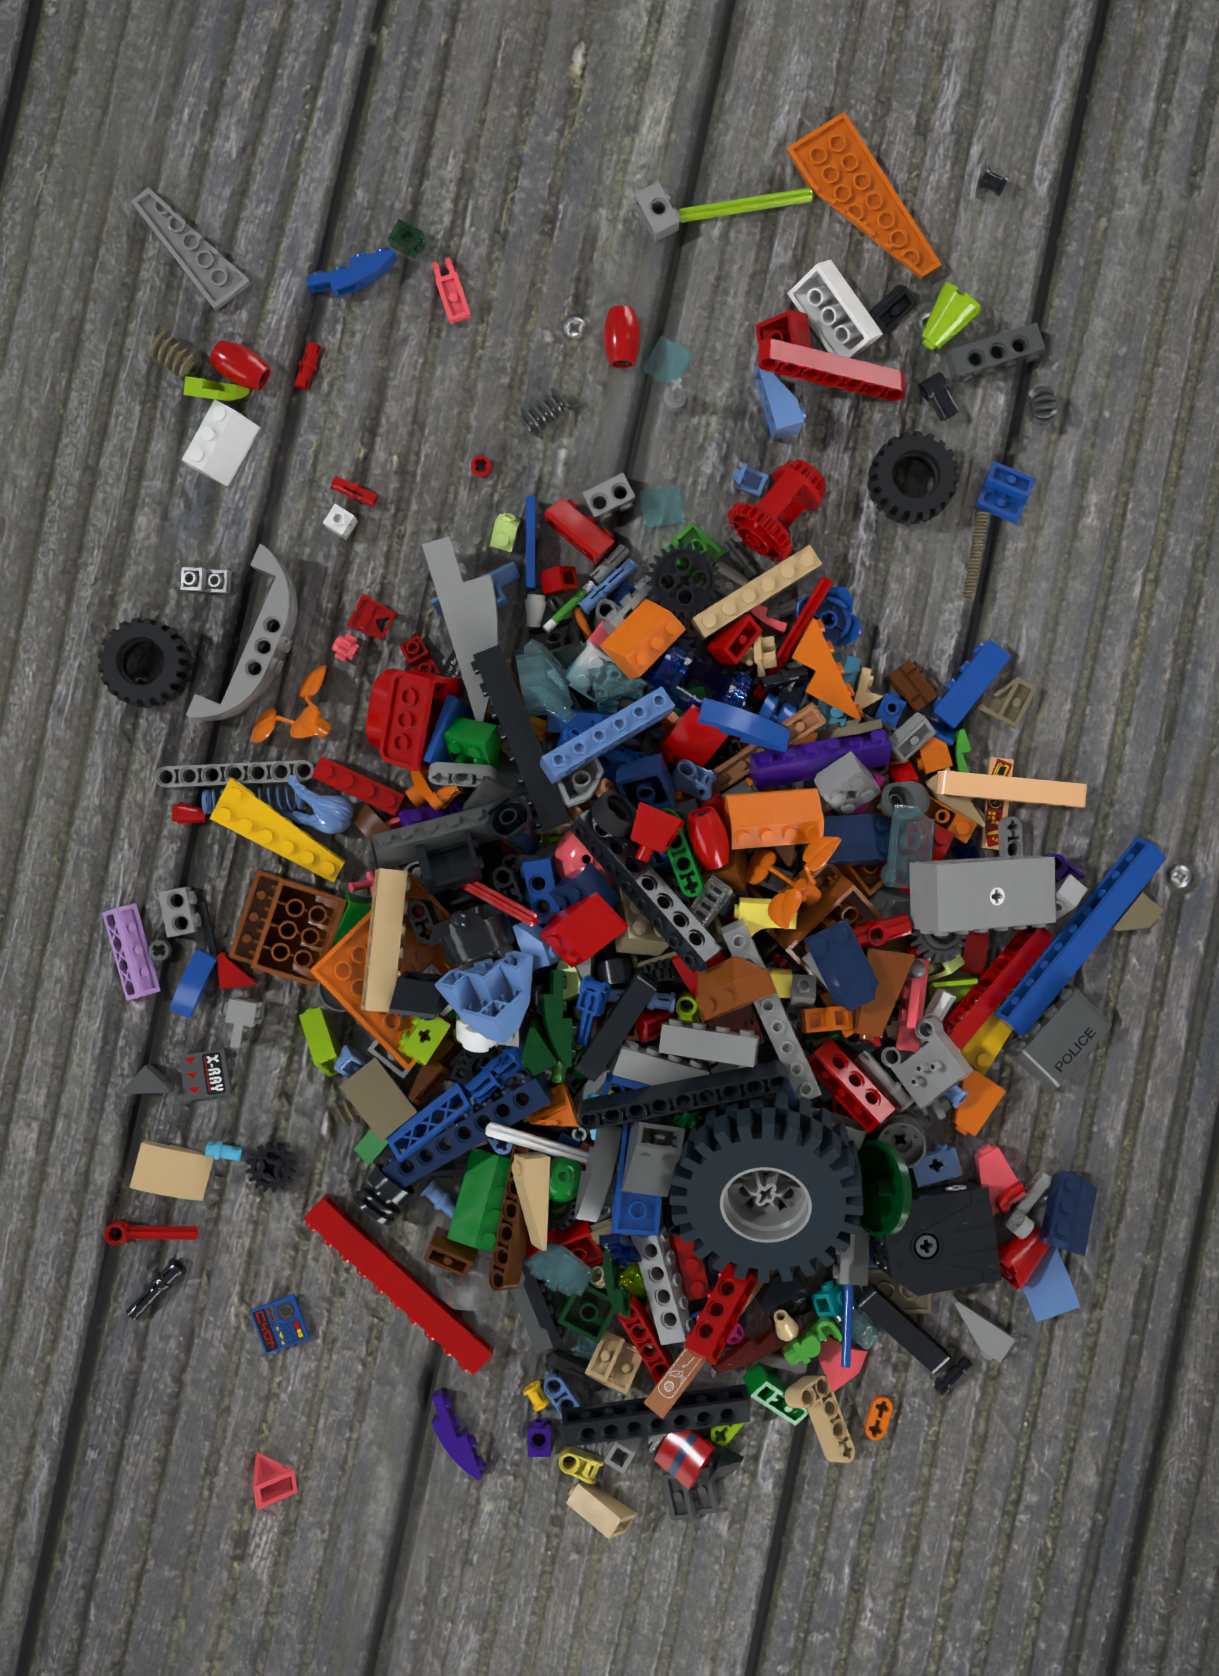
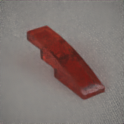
M798 1324V1326H799L798 1335H799V1334L802 1333L804 1330H803V1329L801 1328V1326ZM768 1328L754 1341L752 1338L745 1336L738 1344H735L717 1360L715 1366L711 1365V1367L719 1373L739 1368L766 1357L790 1341L781 1340L777 1336L776 1331Z

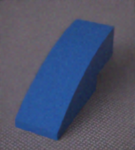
M201 948L195 950L177 987L169 1009L191 1019L218 965L216 956Z

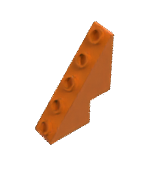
M813 618L791 656L792 659L815 670L804 691L860 721L861 717L864 716L859 703L855 705L851 698L855 694L850 683L845 684L841 676L845 672L840 661L835 663L832 656L835 650L831 641H825L822 634L826 632L821 619L816 620Z

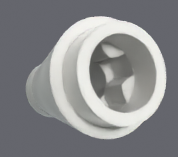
M527 594V599H525L527 626L540 627L547 604L545 595Z

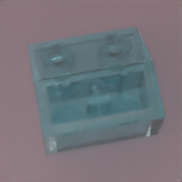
M549 1244L547 1250H540L524 1262V1265L530 1269L529 1273L533 1277L545 1281V1287L554 1292L559 1290L567 1296L571 1294L581 1296L595 1272L566 1247Z

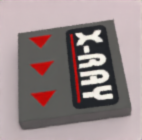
M226 1048L179 1055L185 1101L232 1094Z

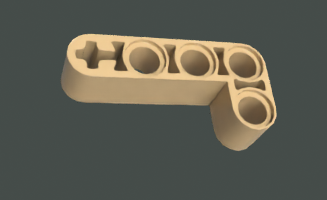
M806 1375L786 1390V1404L790 1408H807L824 1456L829 1462H852L855 1456L854 1445L827 1377L822 1375Z

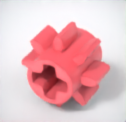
M346 633L345 637L339 635L332 646V650L336 652L334 657L345 663L347 659L353 661L361 647L356 644L358 639Z

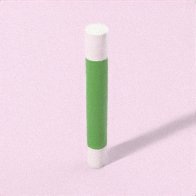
M589 580L542 627L543 630L550 633L592 591L595 584Z

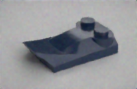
M847 918L804 939L835 1004L852 1011L875 1000L879 982Z

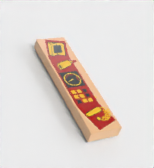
M989 757L988 775L1012 777L1014 760ZM985 799L983 810L985 820L983 821L986 826L981 828L979 848L999 850L998 823L1003 817H1008L1009 801Z

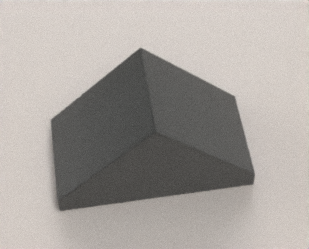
M150 1063L145 1065L122 1090V1095L169 1093L175 1090V1087L171 1081Z

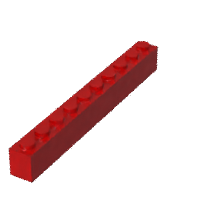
M327 1194L303 1218L306 1221V1226L313 1232L317 1231L323 1237L322 1240L327 1246L336 1248L340 1252V1257L346 1263L351 1262L357 1268L356 1271L362 1278H368L374 1283L373 1287L377 1292L382 1295L385 1293L391 1299L390 1302L396 1309H402L408 1315L407 1318L412 1324L421 1326L425 1330L424 1334L431 1341L436 1340L442 1346L441 1349L447 1356H453L458 1360V1365L462 1370L467 1373L470 1371L475 1375L493 1355L494 1348Z

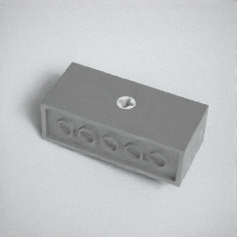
M1016 855L909 862L912 929L920 930V934L948 936L949 932L969 934L971 930H974L976 933L988 932V929L1007 931L1008 927L1027 929V926L1031 924L1034 928L1046 927V923L1056 922L1055 857Z

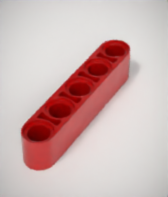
M629 1294L630 1307L633 1308V1310H630L631 1318L625 1319L619 1314L618 1318L655 1382L658 1384L675 1360L666 1345H661L657 1329L639 1298L634 1294ZM636 1326H642L644 1329H637ZM653 1345L655 1346V1348H649L647 1346ZM664 1364L666 1367H660L658 1365Z

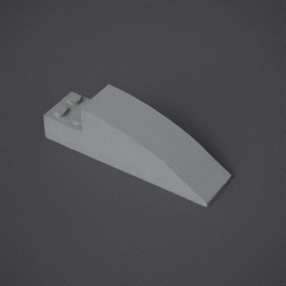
M448 536L422 544L475 720L484 722L489 696H483L479 684L483 683L480 674L475 676L470 662L474 661L473 654L499 645L496 593L491 574L465 582L464 578L468 577L464 563H459L457 555L461 554L458 542L456 540L453 541Z

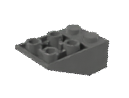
M641 1120L632 1122L621 1191L667 1197L672 1183L676 1162H679L685 1128L682 1129L675 1125Z

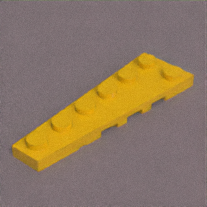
M231 777L209 819L334 883L345 861L322 843L317 842L307 832L299 829L291 820L280 815L272 806L264 803L255 796L256 794Z

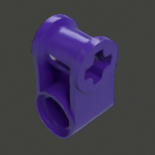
M1046 853L1043 855L1055 857V883L1069 874L1078 881L1079 879L1083 880L1085 877L1081 871L1071 865L1060 854Z

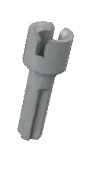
M680 378L670 381V385L665 390L663 396L665 409L676 413L682 409L686 402V393Z

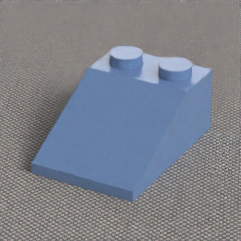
M757 362L754 379L772 441L798 434L804 419H806L804 407L802 405L799 406L797 398L772 372L760 369Z

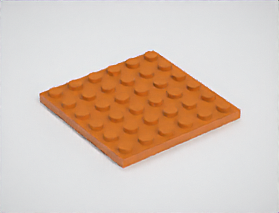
M409 873L407 877H410L409 891L405 892V900L408 901V906L419 899H426L433 905L439 922L450 919L451 915L432 895H428L425 887ZM419 904L416 906L417 914L423 916L425 912L423 906ZM370 910L309 972L406 1071H409L417 1062L398 1050L401 1045L398 1042L404 1032H409L414 1025L411 1023L414 1016L404 1018L399 1017L398 1014L361 1010L371 917ZM403 914L402 924H405V935L400 941V947H403L402 961H398V971L401 972V975L405 971L424 972L431 964L442 975L457 968L455 964L448 966L440 944L430 947L429 943H421L415 935L408 914ZM426 919L420 922L421 924L428 922L429 920ZM431 929L425 931L426 935L433 933ZM440 1014L438 1015L440 1018H442L444 1021H446V1022L449 1023V1024H450V1023L452 1022V1020H453V1019H450V1018H449L448 1016H446V1015H445V1016H441ZM419 1032L420 1040H426L425 1032Z

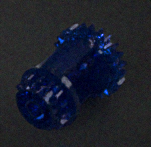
M677 646L672 649L669 647L655 662L647 678V681L651 683L649 686L650 690L654 691L662 686L674 703V707L682 712H685L692 704L700 709L702 703L696 695L690 694L677 686L685 673L716 691L711 700L743 709L746 703V694L752 684L751 677L745 673L738 672L734 677H728L693 655V651L690 649L682 650Z

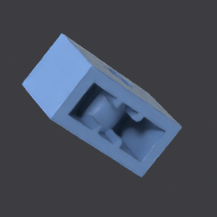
M947 1143L937 1144L933 1150L926 1151L922 1160L916 1166L910 1168L914 1184L917 1187L963 1175L956 1149ZM933 1159L937 1161V1163H935V1168H932L930 1166L931 1164H933Z

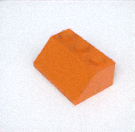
M644 599L599 646L629 680L640 677L686 628L671 611L648 599Z

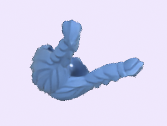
M289 775L288 784L292 786V789H295L296 794L303 801L312 806L315 814L310 816L298 811H283L281 813L283 817H287L298 824L309 825L328 834L343 832L350 826L351 819L354 816V806L347 798L339 795H315L304 785H301L295 775Z

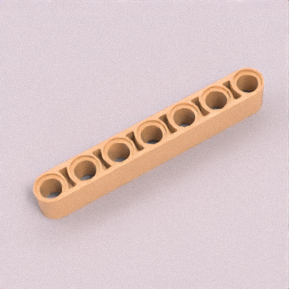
M954 771L937 772L936 795L1085 808L1087 784Z

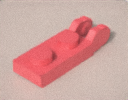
M448 257L445 258V264L450 274L441 277V270L437 262H433L432 266L436 275L435 281L451 325L472 317L458 274L454 271L451 259Z

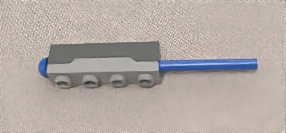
M861 1226L857 1235L850 1234L851 1245L845 1253L836 1249L837 1264L833 1265V1278L837 1279L836 1283L843 1284L844 1287L841 1367L850 1368L854 1285L868 1286L869 1233Z

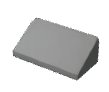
M917 712L889 737L892 743L891 752L901 763H904L937 732L927 718Z

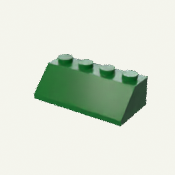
M477 1148L471 1149L447 1239L473 1248L494 1252L511 1157Z

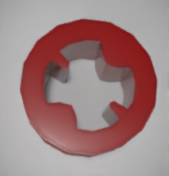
M479 455L471 461V470L477 477L484 478L491 473L492 465L487 457ZM479 461L481 464L483 461L486 462V470L484 472L482 470L480 472L476 471L478 469L476 464Z

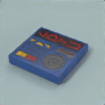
M295 1293L250 1310L265 1354L310 1337Z

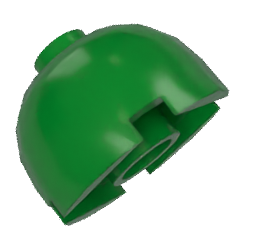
M553 1156L550 1158L549 1199L564 1203L577 1197L581 1171H584L578 1161L563 1156Z

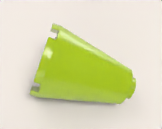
M946 282L942 286L921 335L924 340L922 344L931 351L935 348L940 350L982 310L981 305L966 292L963 294L957 291L959 288L951 283Z

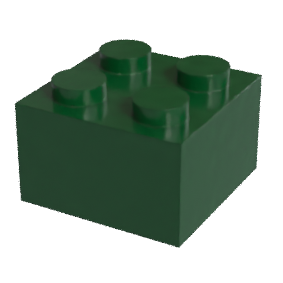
M579 1274L558 1315L557 1323L599 1344L616 1310L609 1299L606 1289L595 1288L588 1278Z

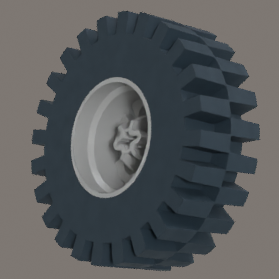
M785 1092L776 1093L774 1105H764V1097L760 1096L751 1098L750 1106L747 1107L743 1106L741 1100L729 1102L726 1105V1113L719 1105L709 1106L706 1109L705 1120L701 1119L699 1124L696 1123L694 1129L689 1127V1133L685 1132L682 1152L679 1162H676L670 1190L669 1201L670 1205H673L672 1220L674 1225L680 1224V1237L685 1244L694 1240L693 1253L702 1260L712 1252V1268L720 1272L731 1261L734 1263V1277L745 1280L749 1267L758 1270V1282L769 1283L770 1269H779L782 1282L793 1281L794 1266L797 1265L806 1277L816 1273L817 1258L826 1267L830 1266L836 1261V1249L845 1253L851 1245L850 1234L857 1235L859 1231L860 1215H863L861 1161L858 1160L857 1146L854 1140L848 1141L847 1129L841 1122L832 1127V1114L822 1107L812 1117L811 1101L800 1097L794 1109L788 1108V1093Z

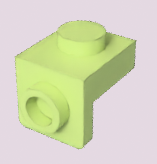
M499 514L495 520L490 546L512 552L521 520L517 519L513 514Z

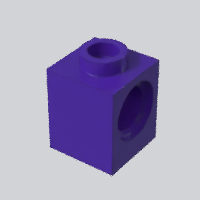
M538 1418L528 1422V1457H551V1421ZM542 1433L546 1438L538 1441L534 1438V1435Z

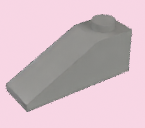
M952 1296L951 1301L975 1343L980 1348V1354L989 1361L995 1359L1001 1363L1014 1343V1337L955 1296Z

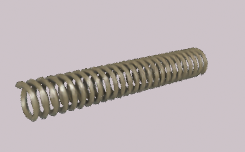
M979 510L976 514L977 520H975L976 524H974V534L972 535L973 541L971 542V552L969 553L968 570H966L967 573L965 574L967 577H965L964 591L962 592V597L971 601L975 599L965 596L975 597L976 591L973 590L977 588L966 585L977 586L975 583L978 581L972 579H978L979 573L975 572L980 571L979 568L981 567L977 565H981L980 561L982 560L979 558H982V555L977 554H983L981 551L984 549L979 547H984L983 544L985 542L982 540H985L986 534L984 533L987 532V527L985 526L988 525L984 522H989L987 520L989 516L986 515H990L989 512H980Z

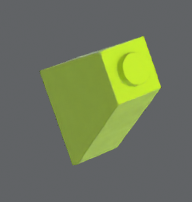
M321 1007L309 1008L305 1013L299 1015L314 1065L330 1077L338 1074L334 1070V1066L342 1051V1047L328 1014Z

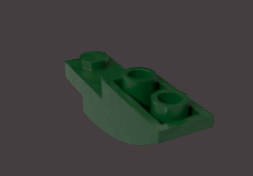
M550 970L549 994H540L542 1021L547 1038L562 1066L572 1067V1062L576 1058L575 1047H572V1037L576 1035V1025L572 1023V1018H563V1013H566L567 1010L566 999H563V989L567 988V976L563 975V970Z

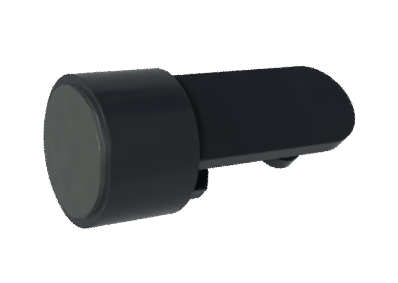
M614 939L604 947V950L597 953V975L599 982H608L611 988L626 987L633 978L632 961L629 959L628 953L616 952Z

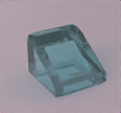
M578 1333L574 1356L591 1360L598 1343Z

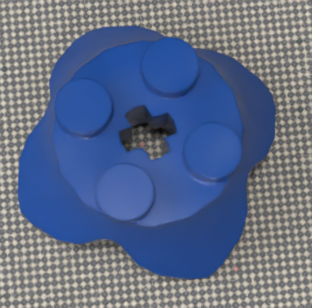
M846 587L830 588L813 616L816 620L821 619L823 625L822 617L826 618L827 615L831 617L830 621L833 625H824L826 632L822 634L825 641L830 640L833 646L849 644L861 635V623L852 613L853 600ZM811 595L802 598L797 603V618Z

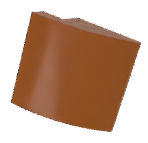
M825 864L815 872L810 871L813 878L817 881L815 886L821 891V897L813 905H808L804 901L801 902L797 911L796 929L765 928L809 975L814 974L802 959L809 953L804 941L805 938L846 918L851 928L862 926L867 921L885 919L860 890L833 864ZM805 869L792 881L796 883L799 879H808ZM787 884L778 894L785 893L787 889L790 890L794 887ZM873 929L871 931L870 937H876L879 933V929ZM874 945L864 947L862 950L866 948L871 949ZM816 978V983H817L824 991H826V990L824 989V987L821 985V983L818 981V979Z
M257 869L228 957L249 963L251 968L317 987L319 981L309 970L331 949L347 900L312 886Z

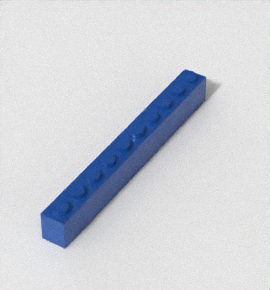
M1139 837L1134 839L994 1015L1010 1030L1022 1037L1026 1035L1099 942L1103 940L1111 927L1118 921L1127 907L1131 905L1132 901L1146 886L1155 872L1159 870L1167 858L1152 842Z

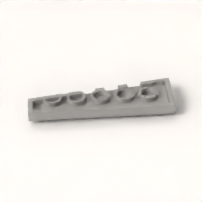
M149 187L131 200L137 211L215 311L251 285L248 278L204 240L197 231L191 228L185 220L176 214Z

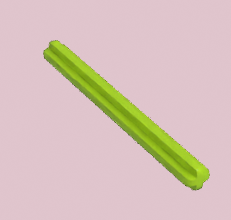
M803 188L680 208L678 212L681 216L680 222L683 223L811 202L813 193L811 188Z

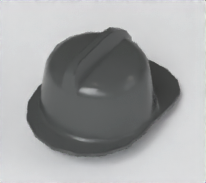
M917 782L891 783L883 789L877 809H881L884 815L892 819L918 817L928 810L930 798L927 790Z

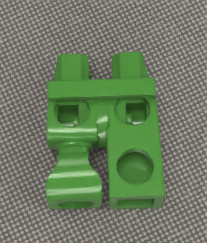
M817 1316L799 1328L798 1335L794 1340L787 1341L781 1345L784 1351L783 1354L791 1366L801 1360L806 1365L811 1362L810 1358L816 1357L819 1354L821 1341L828 1340L827 1337L832 1334L834 1339L837 1338L839 1342L842 1341L841 1328L833 1317Z

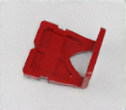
M362 594L356 605L357 611L352 613L347 626L356 631L360 630L361 633L379 640H384L396 616V611H391L379 602L373 601V598ZM390 617L383 633H381L377 627L376 620Z

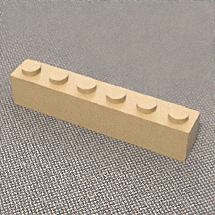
M809 544L693 617L690 624L701 641H704L818 569L822 563Z
M383 868L375 870L361 1010L389 1013L396 983L401 976V972L398 971V961H402L403 947H400V941L405 935V924H402L403 914L406 915L408 901L405 900V892L409 891L410 877H407L408 871Z

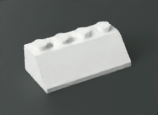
M831 260L816 264L787 293L798 310L808 314L810 327L829 353L853 359L883 335Z

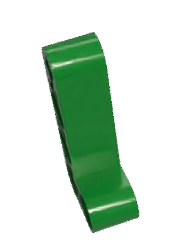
M669 808L661 809V811L668 814L671 813L673 816L681 819L676 811ZM683 826L678 833L682 838L681 846L673 848L670 845L667 853L681 891L688 897L696 898L704 893L705 883ZM683 858L690 860V867L686 871H682L679 867V863ZM684 875H691L692 882L698 883L695 893L688 890L691 883L689 878H683Z

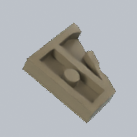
M1016 677L977 705L976 709L1016 729L1037 687Z
M859 719L845 721V726H840V722L827 724V729L818 731L819 740L881 729L882 722L881 719L860 723Z

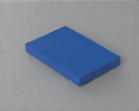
M446 696L423 761L430 765L435 762L451 763L444 733L456 717L472 720L474 713L470 707L453 696Z

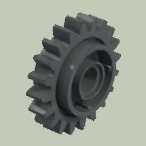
M912 929V934L907 935L908 938L914 939L910 946H918L916 954L924 952V960L931 958L932 963L939 961L941 964L955 959L957 955L962 953L960 948L966 946V944L961 939L967 937L966 934H954V932H949L948 936L920 934L918 929Z

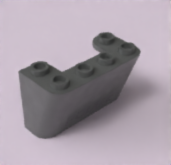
M1069 985L1063 987L1061 992L1055 997L1054 1003L1056 1006L1052 1005L1047 1009L1044 1014L1046 1017L1041 1023L1037 1022L1029 1030L1030 1035L1027 1038H1015L1009 1044V1050L1006 1052L1049 1091H1054L1064 1082L1112 1026V1022L1076 987Z

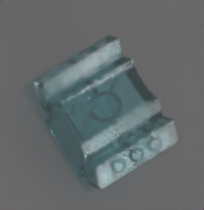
M531 639L524 647L525 654L516 656L519 681L529 717L552 715L569 723L576 714L570 708L574 702L570 699L568 685L571 682L565 677L568 671L542 643Z

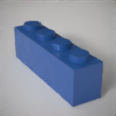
M991 639L984 643L981 641L972 651L975 654L970 661L967 659L958 669L961 672L956 679L952 677L944 687L947 690L942 697L938 695L930 705L933 709L929 714L950 730L956 728L1011 657L1009 653Z

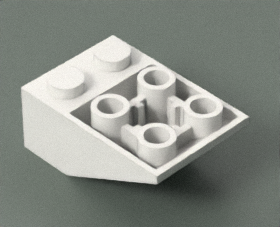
M588 640L566 671L562 673L567 685L607 711L614 713L617 712L621 696L636 699L648 684L641 677L629 680L605 652Z

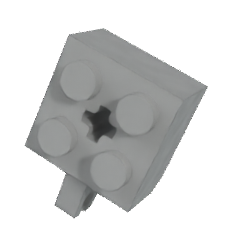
M851 751L817 773L814 780L820 792L819 798L823 813L834 809L840 816L851 814L857 808L882 793L872 773Z

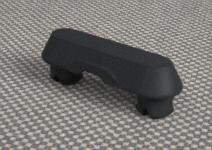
M555 1349L547 1354L545 1366L548 1371L553 1370L552 1373H557L561 1370L568 1374L577 1375L581 1380L588 1382L589 1389H594L595 1392H599L601 1387H605V1385L585 1374L589 1362L560 1349Z

